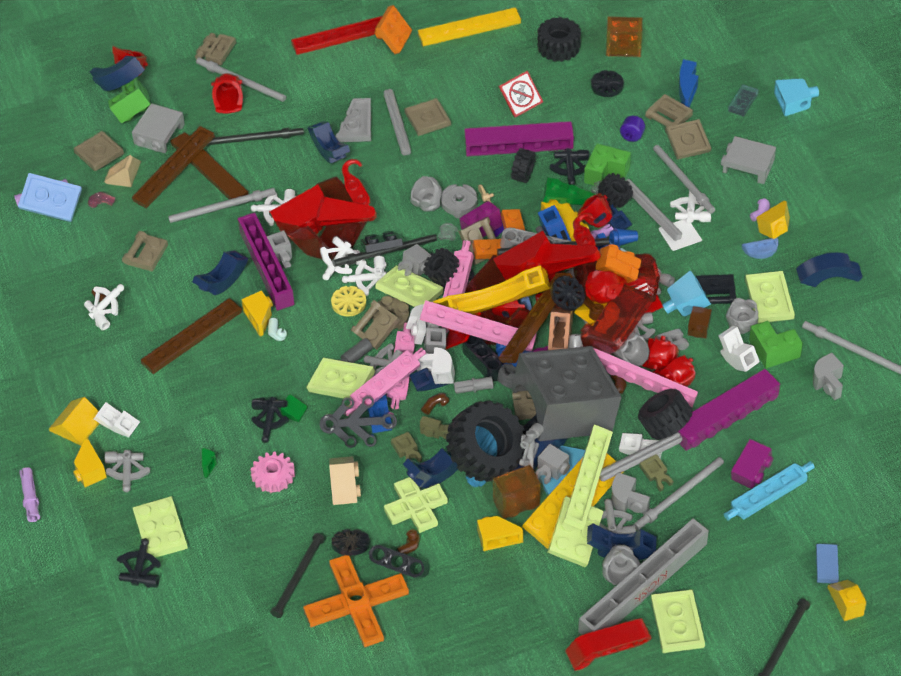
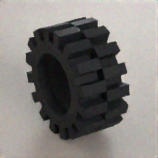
M519 148L511 169L512 180L523 183L529 181L535 166L536 154L534 151Z
M615 173L606 175L598 186V193L607 196L606 200L609 202V206L613 204L614 208L617 206L621 208L632 197L633 190H631L632 185H628L629 181H625L624 177L620 178V175H615Z
M440 248V250L436 249L435 253L432 252L430 258L427 257L426 260L428 262L424 263L426 267L423 268L424 274L433 282L439 285L440 283L445 284V281H450V277H454V272L457 273L458 270L456 268L459 267V259L448 249Z

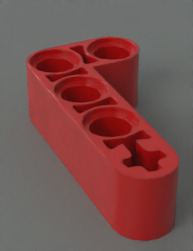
M640 618L581 635L569 645L565 652L574 671H578L589 666L596 658L643 645L650 641L652 637L643 619Z

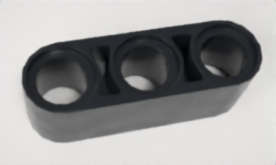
M470 335L468 340L462 343L464 355L485 378L491 376L493 382L498 381V373L502 367V362L498 359L499 357L482 338Z
M375 545L369 551V558L372 562L394 571L420 579L426 577L429 573L427 562L381 545ZM379 550L384 552V557L381 560L377 559ZM401 556L403 563L400 567H397L395 561ZM420 563L422 567L421 572L416 574L414 567Z

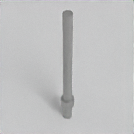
M200 57L196 60L197 64L207 68L212 73L236 75L242 80V84L282 102L286 99V95L218 66V63L207 61Z
M655 145L653 150L696 197L697 203L700 206H704L710 214L713 213L715 208L709 202V198L697 189L659 145Z
M274 188L263 191L256 190L252 194L168 216L169 221L172 223L254 200L255 202L261 201L262 198L276 195Z
M807 321L803 323L802 328L815 333L816 337L825 338L901 374L900 365L830 333L822 326L818 327Z
M718 457L655 508L647 510L643 517L633 524L635 529L638 531L647 523L655 521L661 512L724 464L723 459Z

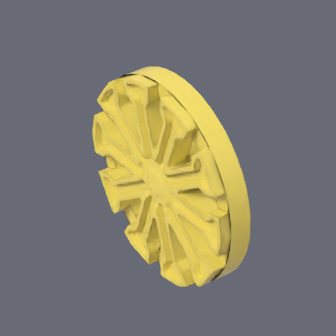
M355 286L341 287L331 297L333 310L337 314L347 317L358 315L365 309L367 304L365 293Z

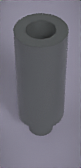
M362 339L343 353L339 361L355 363L373 349L372 344L368 339Z

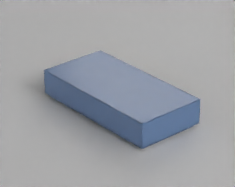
M816 544L817 583H837L839 581L837 545Z

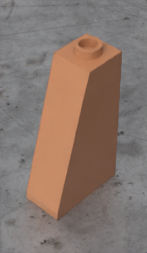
M557 305L553 307L550 315L548 350L568 348L574 311L563 310Z

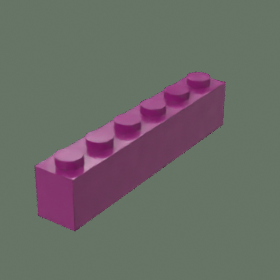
M571 121L465 129L466 157L517 153L519 148L534 152L573 149L574 136Z
M256 213L239 217L240 234L276 310L295 305L293 290Z
M764 369L692 412L693 414L689 422L678 431L683 438L679 444L686 451L692 447L695 448L707 438L714 437L722 429L729 428L737 420L744 419L750 412L759 410L765 403L774 401L779 396L780 383Z

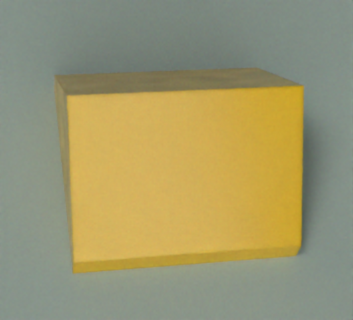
M85 397L73 400L51 425L49 431L81 446L83 441L100 424L94 420L99 411Z

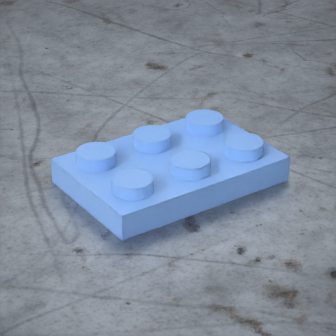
M29 173L18 208L72 222L82 187Z

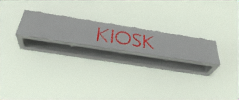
M695 519L689 521L579 618L578 632L584 635L617 625L707 545L709 530Z

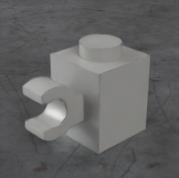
M285 231L267 236L278 261L282 263L284 269L291 267L289 262L292 258L291 243Z
M418 244L410 247L403 252V259L398 265V271L405 269V276H409L411 273L418 276L424 274L423 268L426 267L424 263L428 262L426 259L427 257L430 258L431 254Z
M432 323L429 328H426L424 336V350L428 354H434V347L444 350L446 347V329L439 328V325Z
M549 444L538 456L536 479L545 475L544 483L548 484L551 481V477L558 480L562 474L565 475L570 468L569 455Z

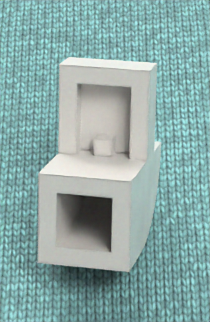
M424 304L412 309L406 325V329H411V335L414 336V344L422 345L426 328H429L431 325L429 322L420 320Z
M731 326L719 335L723 346L721 354L735 369L746 372L760 362L754 346L743 343L738 327Z
M434 347V354L426 353L418 360L420 367L417 368V371L427 367L428 371H432L435 384L454 383L455 369L451 356L446 350Z

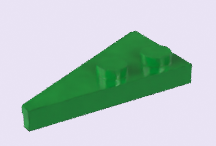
M547 177L544 186L543 202L548 203L550 199L557 200L559 204L583 205L588 198L596 194L580 189L575 185L561 182L559 179Z

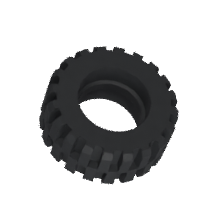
M479 401L457 414L452 419V423L449 424L447 430L450 433L446 434V442H449L447 446L448 453L451 452L452 457L450 458L452 462H456L458 470L466 472L465 475L467 477H475L476 481L481 482L483 480L486 482L493 481L514 470L518 466L520 459H523L525 449L521 447V437L524 428L523 425L519 424V418L516 415L514 416L508 407L503 408V404L498 402L493 404V401ZM476 426L487 429L495 438L497 444L496 457L488 455L478 445L475 436Z

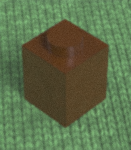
M693 306L688 324L689 336L707 338L712 309Z

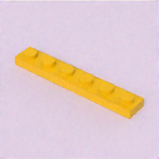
M515 7L418 30V36L422 45L427 46L521 24V18Z

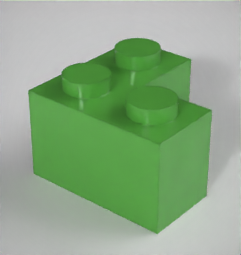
M137 77L121 86L122 92L108 101L109 108L121 124L125 121H130L135 114L144 112L151 105L148 92Z
M597 143L585 166L584 183L598 187L609 173L619 174L620 178H625L630 169L631 152Z
M769 321L750 327L749 341L754 346L765 369L801 357L803 343L795 329L776 334Z

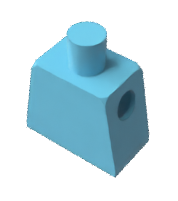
M804 79L776 80L774 94L784 116H788L809 109L811 99L819 96V90L817 86L808 88Z
M692 271L686 273L668 288L667 291L671 299L662 304L667 314L678 309L682 316L691 314L693 306L705 308L711 305Z

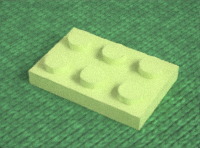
M397 265L378 280L375 287L385 294L414 307L424 304L425 300L435 301L443 294L444 287L414 273L405 276V269L398 271Z
M783 271L745 276L750 300L757 303L758 323L794 319L795 313Z
M323 358L308 383L307 389L312 393L344 398L350 396L373 377L375 370L372 366Z
M172 496L132 507L141 538L149 540L147 553L152 554L156 558L187 549V543Z
M566 496L563 499L547 553L586 567L593 548L587 544V529L592 523L600 525L603 511L591 506L583 530L566 524L563 521L570 502V498Z
M693 590L651 595L663 653L705 648Z

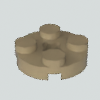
M384 296L378 303L400 319L394 329L398 328L400 330L404 328V323H407L409 319L408 304L397 298ZM378 310L372 317L373 321L380 313Z

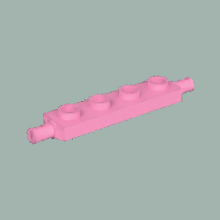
M464 240L461 250L454 252V255L459 259V267L456 268L458 270L457 273H453L454 277H450V281L446 283L443 298L450 295L464 294L466 291L474 259L473 253L469 251L470 241ZM441 327L443 329H446V333L449 332L448 328Z
M404 323L403 331H397L394 352L399 350L404 353L407 350L413 354L414 336L410 333L411 329H406L407 323ZM409 376L387 392V397L392 399V409H394L395 403V409H398L400 400H406Z
M420 348L414 354L406 350L352 393L350 397L354 399V406L345 411L346 416H349L362 403L364 396H372L375 403L419 368L420 363L418 360L426 354L425 350ZM367 398L364 400V403L369 405L372 403V400Z

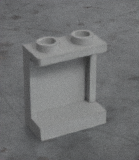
M151 103L132 131L134 144L166 153V143L176 128L182 129L185 125L183 112Z
M735 136L732 143H728L727 155H723L721 160L723 173H727L729 168L758 175L757 183L765 184L775 160L776 147Z

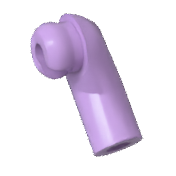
M767 199L758 200V210L750 213V218L753 222L757 221V216L770 209V203Z

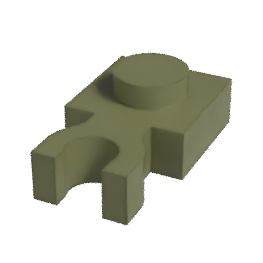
M422 416L420 420V433L427 437L439 439L441 436L446 439V434L450 433L447 430L449 425H442L439 420Z
M409 432L391 439V445L400 458L405 456L406 460L408 458H415L418 463L422 461V456L417 452V444Z
M657 454L640 462L639 467L650 482L656 481V486L660 492L664 489L661 482H667L669 486L673 485L674 481L665 474L668 469Z

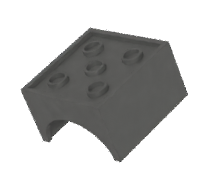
M592 346L519 353L511 390L513 393L528 390L535 406L537 422L544 429L537 438L538 441L590 436L594 425L613 431L621 395Z

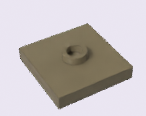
M437 98L404 108L405 114L418 136L451 126V121Z
M699 119L665 128L677 160L711 152L712 148Z
M103 131L73 148L74 153L94 171L99 170L124 154L123 149Z

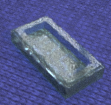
M742 85L728 106V111L744 117L758 96L759 90Z

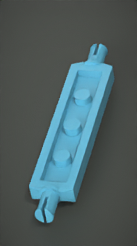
M809 461L801 467L794 463L731 501L732 509L724 513L725 519L729 521L738 515L744 520L807 482L808 476L806 473L815 468L814 464Z

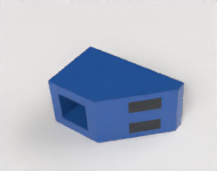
M555 205L538 212L540 224L547 236L571 241L563 219Z

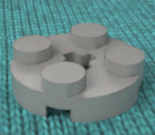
M457 184L450 185L442 192V208L456 218L464 216L477 207L476 191L468 185L463 184V187L457 186Z

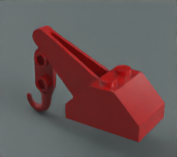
M350 159L342 166L345 189L353 202L325 197L317 184L269 211L280 232L285 231L287 235L307 239L308 237L316 236L323 226L375 220L377 213L374 207L369 206L370 197L361 181L348 170L352 164H357L361 167V162L356 159Z
M583 213L574 219L573 238L577 245L551 244L544 231H541L494 258L505 280L513 278L522 271L541 266L546 270L550 283L558 271L597 261L601 257V253L596 247V241L589 229L580 225L583 219H593V216L589 213Z

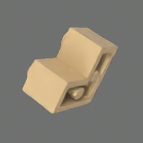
M353 456L330 458L329 467L333 505L357 503V497H361L360 485H356L355 477H359L358 461L354 462Z

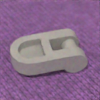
M681 329L657 335L658 337L665 336V339L675 344L679 350H685L689 346L687 339L683 338Z

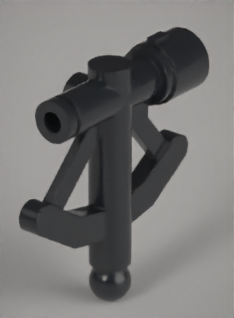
M567 148L564 151H554V158L561 159L555 165L550 164L549 169L559 175L567 176L568 184L575 185V176L584 173L586 164L583 165L579 160L588 161L589 150L579 149L572 151L570 148ZM573 161H574L580 168L574 169V167H573ZM563 162L566 163V169H561L559 166Z
M264 397L252 400L251 405L254 410H263L257 417L254 416L251 419L256 426L263 429L261 439L263 443L269 442L271 430L278 429L289 421V418L283 416L278 409L286 408L288 405L287 400H277L275 397H270L267 400ZM276 412L280 419L276 422H273L274 414ZM266 414L265 423L261 422L260 419Z
M147 538L141 540L139 551H130L117 558V561L123 563L130 573H120L119 581L131 582V585L139 586L140 583L144 584L147 588H157L159 586V575L148 574L154 567L160 568L161 563L152 554L147 553V545L149 544ZM137 558L135 568L132 570L127 560ZM145 560L150 561L152 564L142 571Z

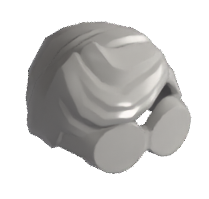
M422 176L419 178L411 191V203L427 212L438 209L442 195V188L439 182L433 177Z
M742 298L733 300L726 313L729 327L736 326L740 334H745L750 331L752 325L758 323L759 317L755 301Z
M635 332L621 335L613 343L612 352L621 360L636 366H642L648 360V343L641 335Z
M615 545L603 560L602 574L605 580L613 585H618L640 565V562L628 546Z

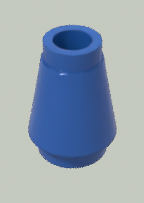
M615 228L610 231L609 239L613 245L621 246L638 241V233L636 230Z

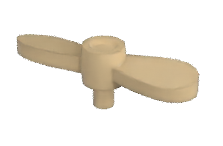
M478 185L483 202H491L490 198L494 196L493 193H486L483 186Z

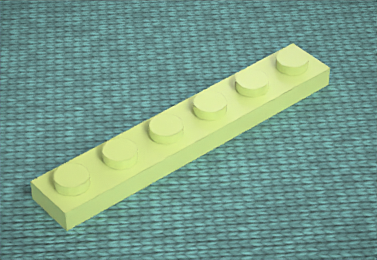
M597 425L593 426L563 521L564 523L583 530L611 440L612 431Z

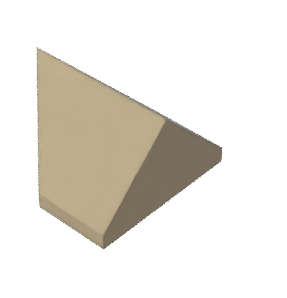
M131 155L127 156L109 169L104 182L111 185L131 187L141 161Z

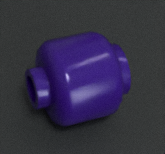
M628 116L620 127V134L625 140L636 142L642 137L646 125L640 117Z

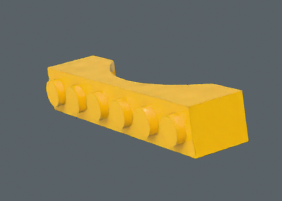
M541 266L522 271L500 284L474 292L450 295L432 302L474 314L551 289L546 270Z

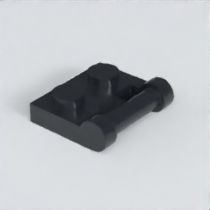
M733 274L696 276L706 295L729 294V296L707 297L711 304H730L731 306L733 300L736 299Z

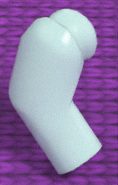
M276 318L269 319V336L277 341H283L287 335L286 330L278 329V320Z

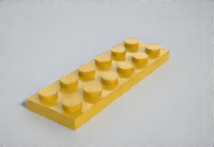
M606 453L602 469L617 461ZM583 457L522 525L527 532L547 549L551 542L563 499L566 496L571 498ZM615 476L605 481H601L599 478L591 503L592 507L612 486Z

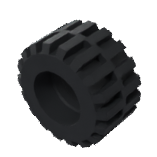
M552 17L550 20H545V23L540 24V27H538L537 47L541 56L554 62H564V60H571V57L574 58L579 53L581 29L578 24H575V21L569 20L566 17Z
M671 388L655 394L646 401L639 410L638 419L653 439L659 440L670 437L680 431L689 422L693 410L680 391Z

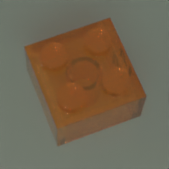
M608 17L606 56L641 57L642 18Z
M531 465L493 478V501L503 519L514 517L526 510H533L540 505L541 483Z

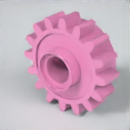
M273 452L271 456L265 453L264 458L258 456L259 462H253V467L251 468L252 482H255L256 488L260 487L263 492H280L284 488L287 489L289 483H293L292 477H295L293 462L291 463L290 457L284 459V453H281L279 456L276 455V452Z

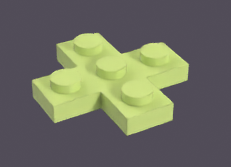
M410 477L394 483V488L400 499L384 505V511L392 525L411 518L419 533L438 526V521L432 509L448 503L447 497L439 484L420 491L418 485Z

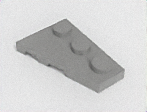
M354 98L347 110L346 118L340 125V131L335 136L339 142L371 141V98Z

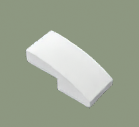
M106 402L94 418L95 421L108 429L126 437H130L140 421L127 412L123 411L121 413Z
M622 433L619 451L631 455L659 440L643 439L642 434ZM662 452L659 453V454H657L660 459H661Z

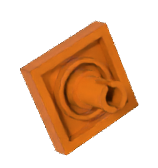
M394 5L388 6L375 29L376 37L379 40L383 39L394 54L400 53L412 32V29Z

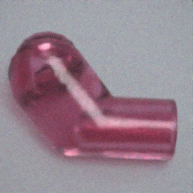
M97 192L89 197L88 205L95 208L98 204L104 202L113 206L116 198L104 192Z

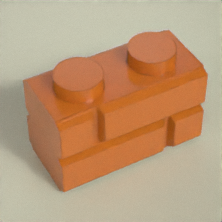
M609 244L599 250L601 257L597 260L596 270L611 271L625 278L627 283L637 279L641 260L635 257L634 253L629 251L623 252L619 250L617 245Z

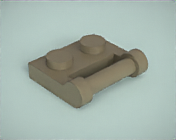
M664 94L646 111L645 117L654 119L667 127L686 122L693 115V110ZM659 111L660 113H662V114L666 115L667 117L673 119L674 122H671L670 120L664 118L663 116L657 114L656 112Z
M485 217L458 231L462 241L467 240L471 242L469 251L473 255V240H484L479 230L481 226H483L488 239H496L489 224L491 222L489 217ZM474 255L472 264L476 265L486 259H475Z
M138 231L134 243L128 253L124 254L122 261L127 265L153 272L168 247V241L149 236L143 231ZM142 243H145L146 245L144 246L138 258H134L140 245Z
M373 300L368 311L357 325L353 326L350 330L361 339H368L372 347L378 350L400 319ZM378 310L380 312L366 332L363 333L362 329Z

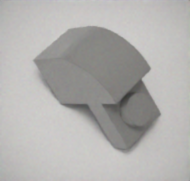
M833 353L820 358L815 364L813 386L816 391L823 387L825 393L836 400L841 397L843 385L838 379L842 377L844 365Z
M621 473L616 474L612 483L611 494L612 504L616 510L626 512L627 509H630L636 513L644 514L649 510L650 497L635 492L636 478Z

